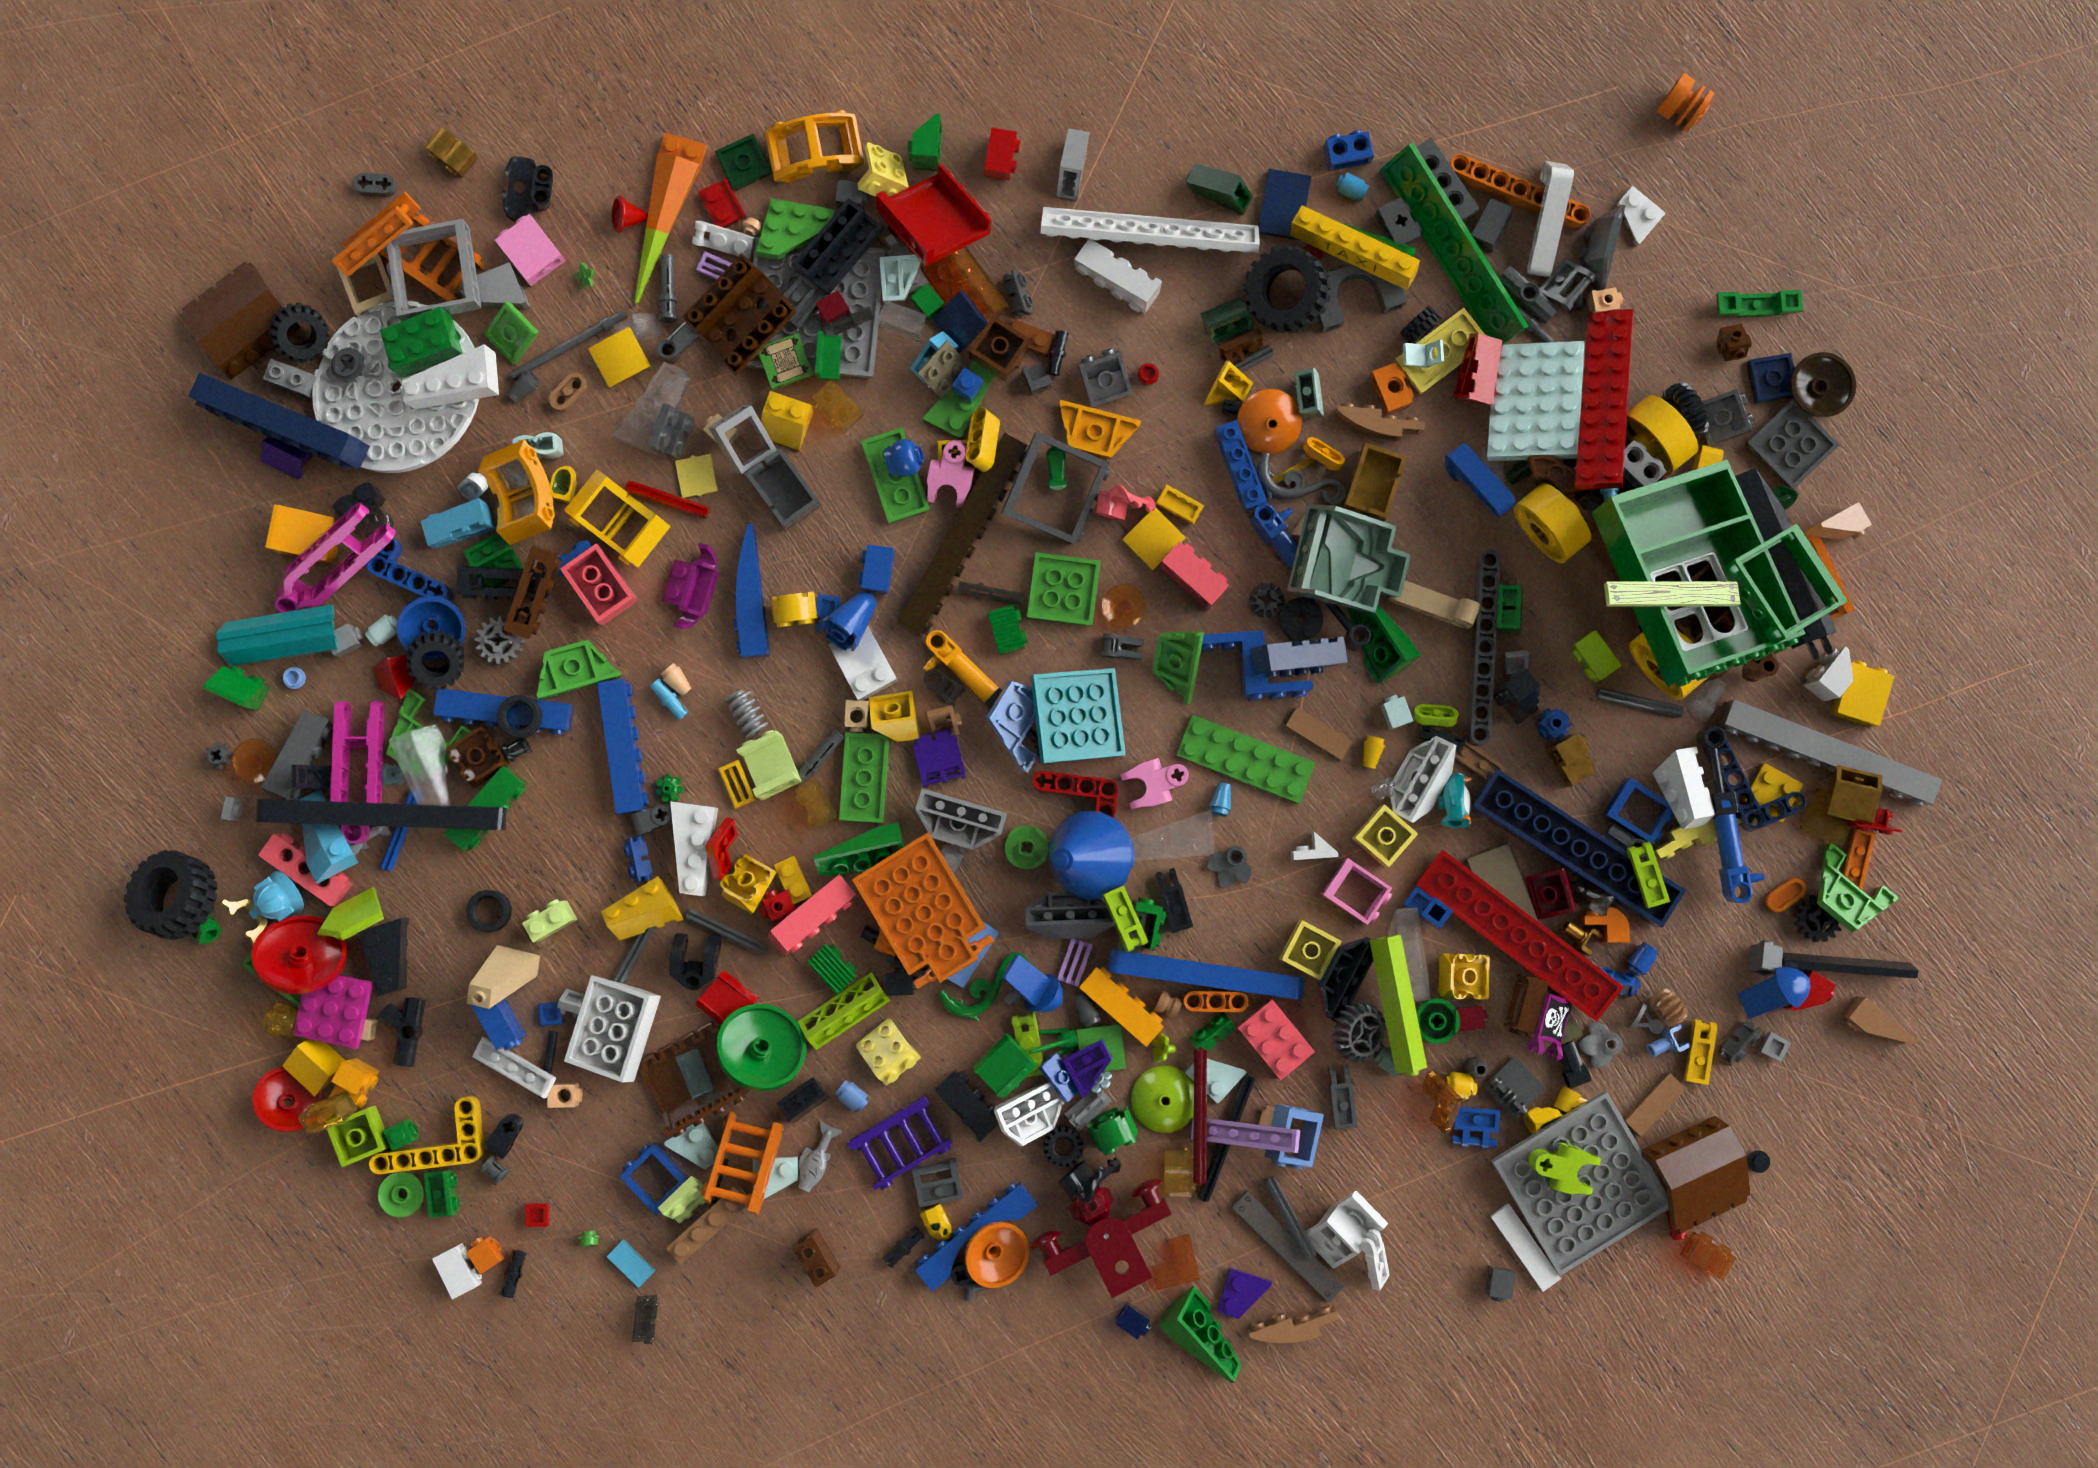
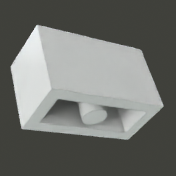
M463 1243L432 1259L452 1300L482 1284V1275L479 1274L466 1254L469 1248L467 1246L464 1247Z

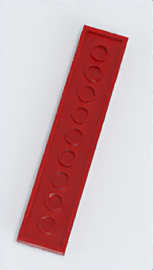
M1633 309L1601 311L1594 314L1592 311L1588 312L1575 476L1576 490L1623 488L1634 321Z
M1443 849L1416 882L1418 887L1451 908L1456 916L1540 980L1549 982L1548 986L1597 1022L1624 988L1623 985Z

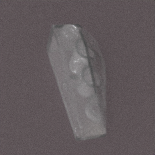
M438 724L411 730L390 738L389 742L395 758L417 804L448 805V788L446 787L447 766H445L446 744Z
M1418 908L1395 909L1389 936L1401 934L1414 1002L1430 1000L1429 980Z

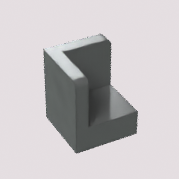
M1042 364L1028 369L1026 366L1022 367V374L1032 396L1052 388L1051 379L1046 374Z

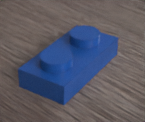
M586 540L575 544L572 548L573 551L567 555L563 554L558 558L562 560L560 568L592 547V543ZM559 568L557 574H559L560 576H564V574Z

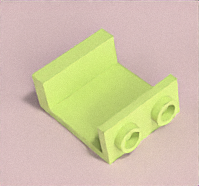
M773 730L763 733L762 737L755 741H746L742 744V747L736 749L737 753L744 757L756 786L752 789L755 797L762 801L802 782L783 735Z

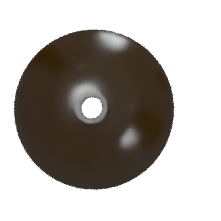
M1827 352L1811 354L1802 359L1791 374L1790 390L1792 397L1804 412L1812 416L1821 418L1835 416L1843 412L1855 397L1857 387L1855 374L1850 365L1835 354ZM1815 385L1820 388V392L1815 390Z

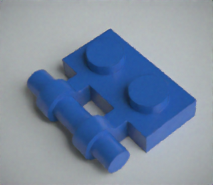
M1454 1106L1453 1129H1460L1461 1135H1452L1451 1143L1468 1148V1145L1480 1146V1149H1488V1147L1497 1148L1498 1141L1497 1139L1490 1138V1132L1499 1133L1500 1110ZM1470 1130L1481 1131V1136L1469 1137Z

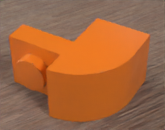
M1601 907V915L1600 911H1586V916H1579V924L1601 925V931L1604 935L1602 942H1630L1628 920L1618 909Z

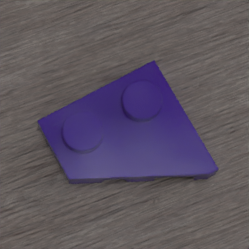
M1101 1038L1062 1059L1082 1098L1086 1097L1113 1057Z
M1230 1267L1217 1312L1239 1319L1272 1285V1281Z

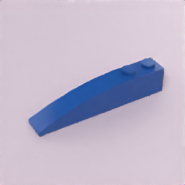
M752 523L747 525L741 547L736 582L737 619L733 620L735 633H739V641H736L737 653L741 654L743 659L770 656L756 531Z

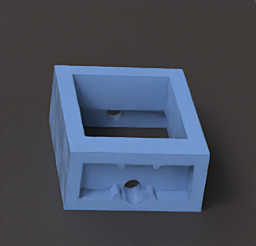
M1276 1104L1272 1127L1290 1129L1292 1118L1305 1120L1297 1157L1284 1155V1151L1266 1149L1264 1157L1272 1159V1164L1285 1167L1286 1163L1290 1164L1289 1167L1300 1170L1303 1169V1166L1313 1167L1324 1114L1308 1109Z

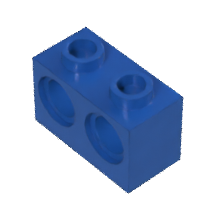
M1357 130L1346 136H1341L1340 134L1332 135L1326 139L1324 144L1329 172L1370 164L1374 157L1369 131L1362 132ZM1360 144L1364 150H1356L1354 145ZM1339 148L1343 154L1337 155L1332 149Z

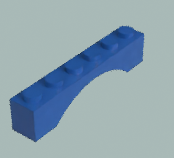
M1021 1181L1017 1185L1015 1182L1010 1184L1004 1190L1006 1194L1000 1199L997 1196L987 1203L989 1208L982 1213L980 1210L969 1218L971 1222L965 1227L960 1225L951 1233L953 1235L951 1239L947 1242L945 1239L940 1241L934 1247L935 1252L930 1256L926 1253L917 1261L918 1265L915 1271L931 1291H934L950 1277L952 1265L964 1243L978 1230L994 1222L1020 1220L1038 1206V1202Z

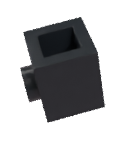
M895 968V972L885 973L886 996L914 995V990H918L913 983L914 980L918 979V976H914V974L908 975L905 968Z

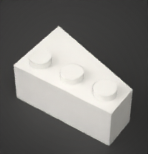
M1697 746L1676 750L1653 772L1657 783L1683 830L1703 826L1715 815L1708 787L1704 788L1701 777V774H1704L1703 768L1698 767L1695 756L1698 753Z

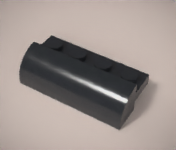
M848 198L792 265L800 274H803L819 289L829 295L885 229L880 223L867 215L863 208Z

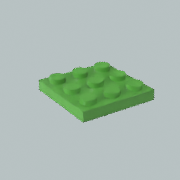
M1035 552L1027 618L1092 627L1101 561Z

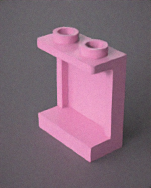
M530 214L520 217L514 226L500 232L498 238L495 239L530 286H533L566 261Z

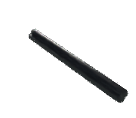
M1247 1074L1243 1076L1226 1121L1240 1122L1255 1082L1254 1077ZM1217 1143L1207 1170L1206 1183L1201 1185L1198 1193L1199 1200L1209 1202L1231 1144Z

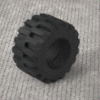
M288 303L286 308L279 307V312L277 314L274 312L272 314L273 320H269L268 323L270 327L268 335L271 337L270 340L278 352L287 359L290 358L294 362L300 360L302 363L307 362L306 359L315 360V355L317 354L321 356L323 354L321 350L323 348L327 349L328 346L326 340H330V335L327 333L329 328L323 317L315 309L308 305L303 306L301 303H296V305ZM296 322H307L311 327L308 339L297 344L289 342L287 340L288 328Z
M430 629V633L423 631L420 637L415 636L413 643H410L406 658V667L409 668L408 673L410 677L414 676V682L417 684L422 682L421 687L424 688L429 685L431 690H436V686L444 689L446 684L453 685L455 679L458 680L464 668L463 646H460L458 638L454 640L453 634L449 632L446 635L445 630L441 629L440 633H435V629ZM438 650L447 655L449 662L444 667L431 668L423 662L422 656L428 651Z

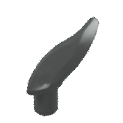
M969 1281L968 1284L963 1286L966 1289L964 1300L973 1301L975 1291L996 1288L983 1287L975 1281Z

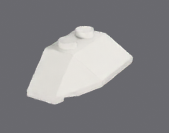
M1435 736L1430 741L1424 742L1409 751L1389 786L1392 810L1397 816L1413 823L1431 811L1453 772L1455 744Z
M1048 1081L995 1106L994 1113L1001 1131L1019 1146H1024L1054 1129L1064 1101Z

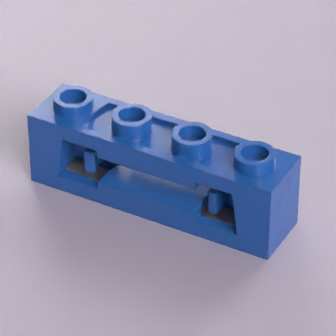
M1235 420L1216 427L1214 435L1243 512L1253 511L1258 505L1267 503V499L1238 422Z

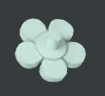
M1104 1072L1100 1075L1091 1088L1094 1093H1099L1102 1088L1106 1089L1109 1087V1079L1112 1077L1111 1073Z

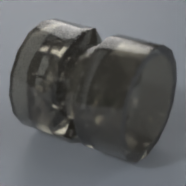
M366 505L365 507L369 509V514H366L357 524L360 530L371 535L384 523L393 528L394 522L391 515L375 505Z

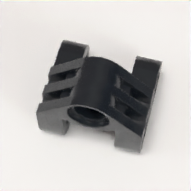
M676 933L669 955V975L686 989L692 991L698 990L714 979L718 967L721 936L709 935L703 961L685 962L688 934Z

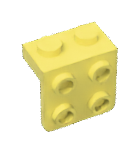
M867 143L865 151L869 170L857 183L858 190L875 197L877 193L884 191L888 197H891L909 188L901 156L885 150L879 145Z
M886 1019L856 1044L857 1050L875 1076L886 1086L896 1081L899 1075L912 1068L921 1058L919 1053L906 1041L891 1019Z

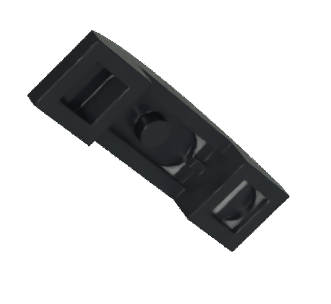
M291 765L292 788H331L332 766Z

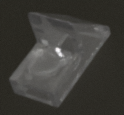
M656 313L631 314V320L614 325L616 333L630 327L638 342L663 335Z

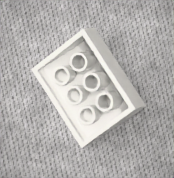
M591 975L564 1062L622 1083L634 1082L661 996L640 988Z

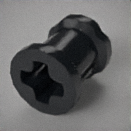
M519 738L508 745L506 743L502 745L507 758L511 762H514L515 758L526 752H532L526 738Z
M965 1262L956 1263L952 1269L951 1279L958 1286L968 1284L971 1279ZM962 1269L965 1270V1275L967 1277L962 1276L961 1278H958L957 1271L961 1272Z

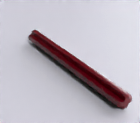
M1198 1048L1194 1050L1193 1182L1195 1184H1205L1207 1178V1049Z

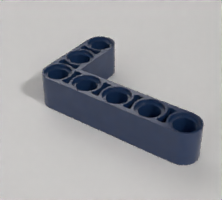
M1727 738L1725 743L1718 748V754L1725 756L1728 761L1727 765L1720 764L1725 792L1735 791L1739 811L1735 815L1741 820L1740 826L1745 831H1756L1792 816L1805 808L1807 801L1800 792L1789 793L1759 806ZM1703 749L1710 762L1709 751ZM1729 775L1736 777L1737 785H1731L1728 782ZM1739 795L1747 799L1746 806L1738 802ZM1790 798H1794L1798 802V808H1792L1789 805ZM1769 807H1774L1777 810V817H1772L1769 814ZM1749 815L1754 816L1757 819L1756 826H1752L1749 824Z

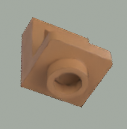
M952 705L927 712L932 733L954 727L955 734H960L958 726L962 725L959 712L954 713Z

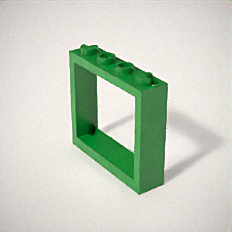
M1798 524L1793 525L1743 554L1724 567L1728 578L1738 583L1741 598L1746 601L1752 610L1753 616L1765 630L1766 636L1771 641L1774 640L1776 644L1848 602ZM1783 541L1825 605L1824 608L1787 630L1784 629L1742 565Z

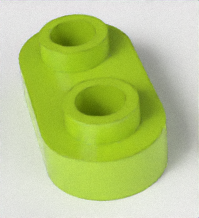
M1419 704L1415 707L1413 718L1421 725L1450 727L1457 723L1459 713L1451 706Z

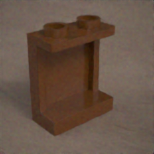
M817 1228L798 1239L799 1244L793 1250L813 1285L819 1287L835 1277L840 1265L819 1229Z

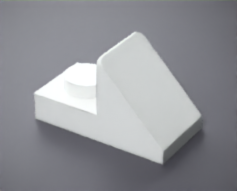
M1311 832L1313 850H1310L1309 846H1297L1296 851H1291V860L1338 857V852L1315 832Z

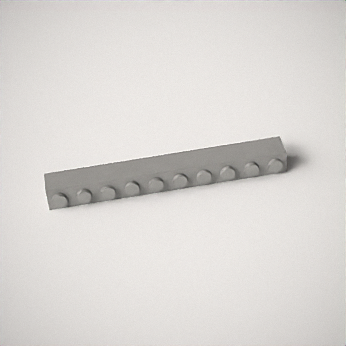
M1737 700L1727 701L1718 725L1725 728L1724 732L1728 734H1741L1745 736V740L1752 743L1762 742L1770 750L1779 751L1780 749L1787 752L1786 756L1806 759L1807 764L1815 767L1824 766L1832 774L1837 765L1882 775V790L1889 791V795L1894 798H1907L1915 806L1924 807V805L1933 804L1942 781L1940 778Z

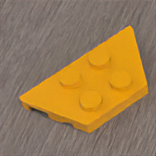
M1064 400L1059 402L1067 444L1089 454L1111 459L1141 425L1140 420Z

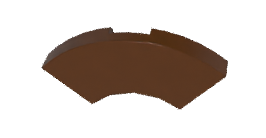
M1531 456L1527 458L1533 480L1547 481L1563 495L1583 491L1576 490V473L1569 466L1548 456Z

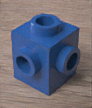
M1558 708L1553 710L1546 709L1538 716L1540 719L1534 723L1538 733L1548 741L1555 738L1557 740L1561 739L1568 733L1566 729L1571 726L1568 722L1570 720L1568 715ZM1553 720H1554L1555 723L1558 725V727H1554V726H1553V724H1552Z

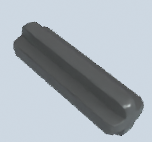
M1266 345L1246 356L1244 362L1238 360L1234 363V366L1241 372H1244L1273 356L1274 352L1270 345Z

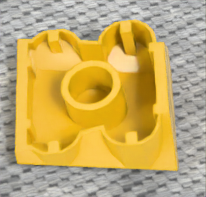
M745 854L743 858L738 859L735 863L734 873L726 875L721 880L720 885L723 889L722 896L729 903L735 904L752 915L777 872Z
M1442 953L1438 959L1439 989L1437 990L1441 998H1489V955Z

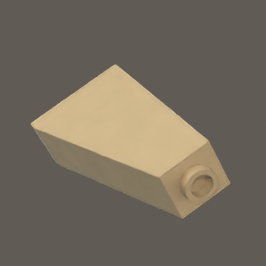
M497 945L470 982L467 1004L487 1009L496 1005L538 975L540 955Z

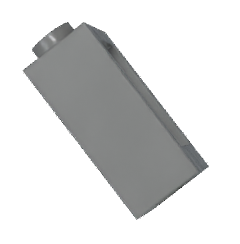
M751 405L739 407L708 427L735 473L745 475L746 472L758 463H765L764 459L777 451ZM749 418L766 449L746 462L741 463L724 433Z

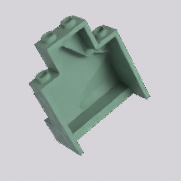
M1308 504L1287 591L1330 604L1376 613L1380 594L1401 597L1411 554L1391 548L1396 530L1394 525L1338 506Z

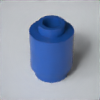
M1642 942L1640 946L1636 947L1626 962L1629 966L1628 970L1636 976L1646 975L1657 959L1656 954L1658 951L1651 945Z

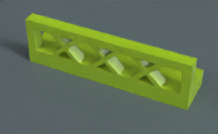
M871 972L798 1020V1023L806 1039L818 1050L891 1000L886 996V992L880 986L873 972ZM872 981L874 987L868 991H863L864 986ZM855 995L853 1001L848 1004L844 1003L847 997ZM832 1007L836 1008L832 1015L826 1016L829 1009ZM812 1020H817L816 1025L808 1030L806 1024Z

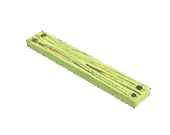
M1606 582L1604 584L1607 607L1738 606L1740 604L1737 582Z

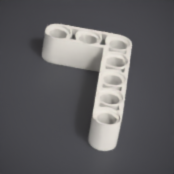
M1543 162L1540 180L1546 186L1528 261L1527 274L1544 277L1551 276L1574 177V170L1567 164Z

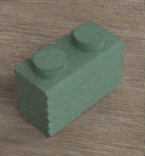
M1315 368L1295 371L1299 414L1304 420L1323 417L1324 411L1318 372Z

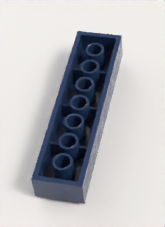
M202 373L198 374L188 396L196 401V406L207 410L209 413L222 416L235 424L244 425V427L252 431L261 432L263 435L274 440L278 439L280 442L291 447L295 446L301 451L311 455L314 454L327 462L336 463L347 470H350L351 467L360 470L370 448L368 444L351 434Z

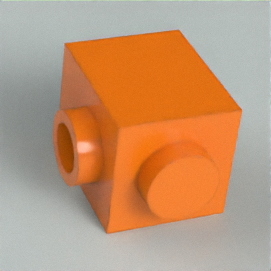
M482 1236L470 1244L472 1248L466 1252L480 1275L505 1259L500 1252V1244L496 1239H492L491 1236L483 1239Z

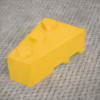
M659 876L601 911L607 927L619 940L645 933V929L654 926L658 928L663 927L664 923L672 920L677 922L684 920L670 889Z

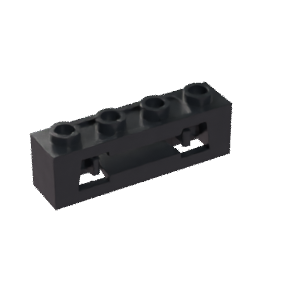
M457 567V594H463V598L476 599V595H485V599L499 600V596H507L508 600L513 601L518 587L487 585L484 588L473 587V585L481 586L484 578L521 579L524 569ZM544 570L542 574L534 572L533 577L537 578L532 579L529 587L535 588V590H528L526 597L531 598L530 601L534 600L540 580L545 576L547 570ZM472 574H480L484 576L474 577L472 576ZM546 593L545 598H548L550 594Z

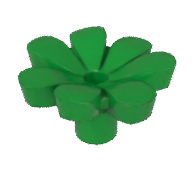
M666 774L664 780L658 779L656 784L660 788L655 791L656 795H663L662 801L668 803L670 798L677 802L680 799L678 793L684 792V787L679 786L682 781L681 778L677 776L672 779L671 774Z

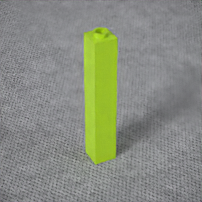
M1401 934L1370 940L1395 1072L1405 1073L1406 1076L1418 1075L1419 1070L1427 1068Z

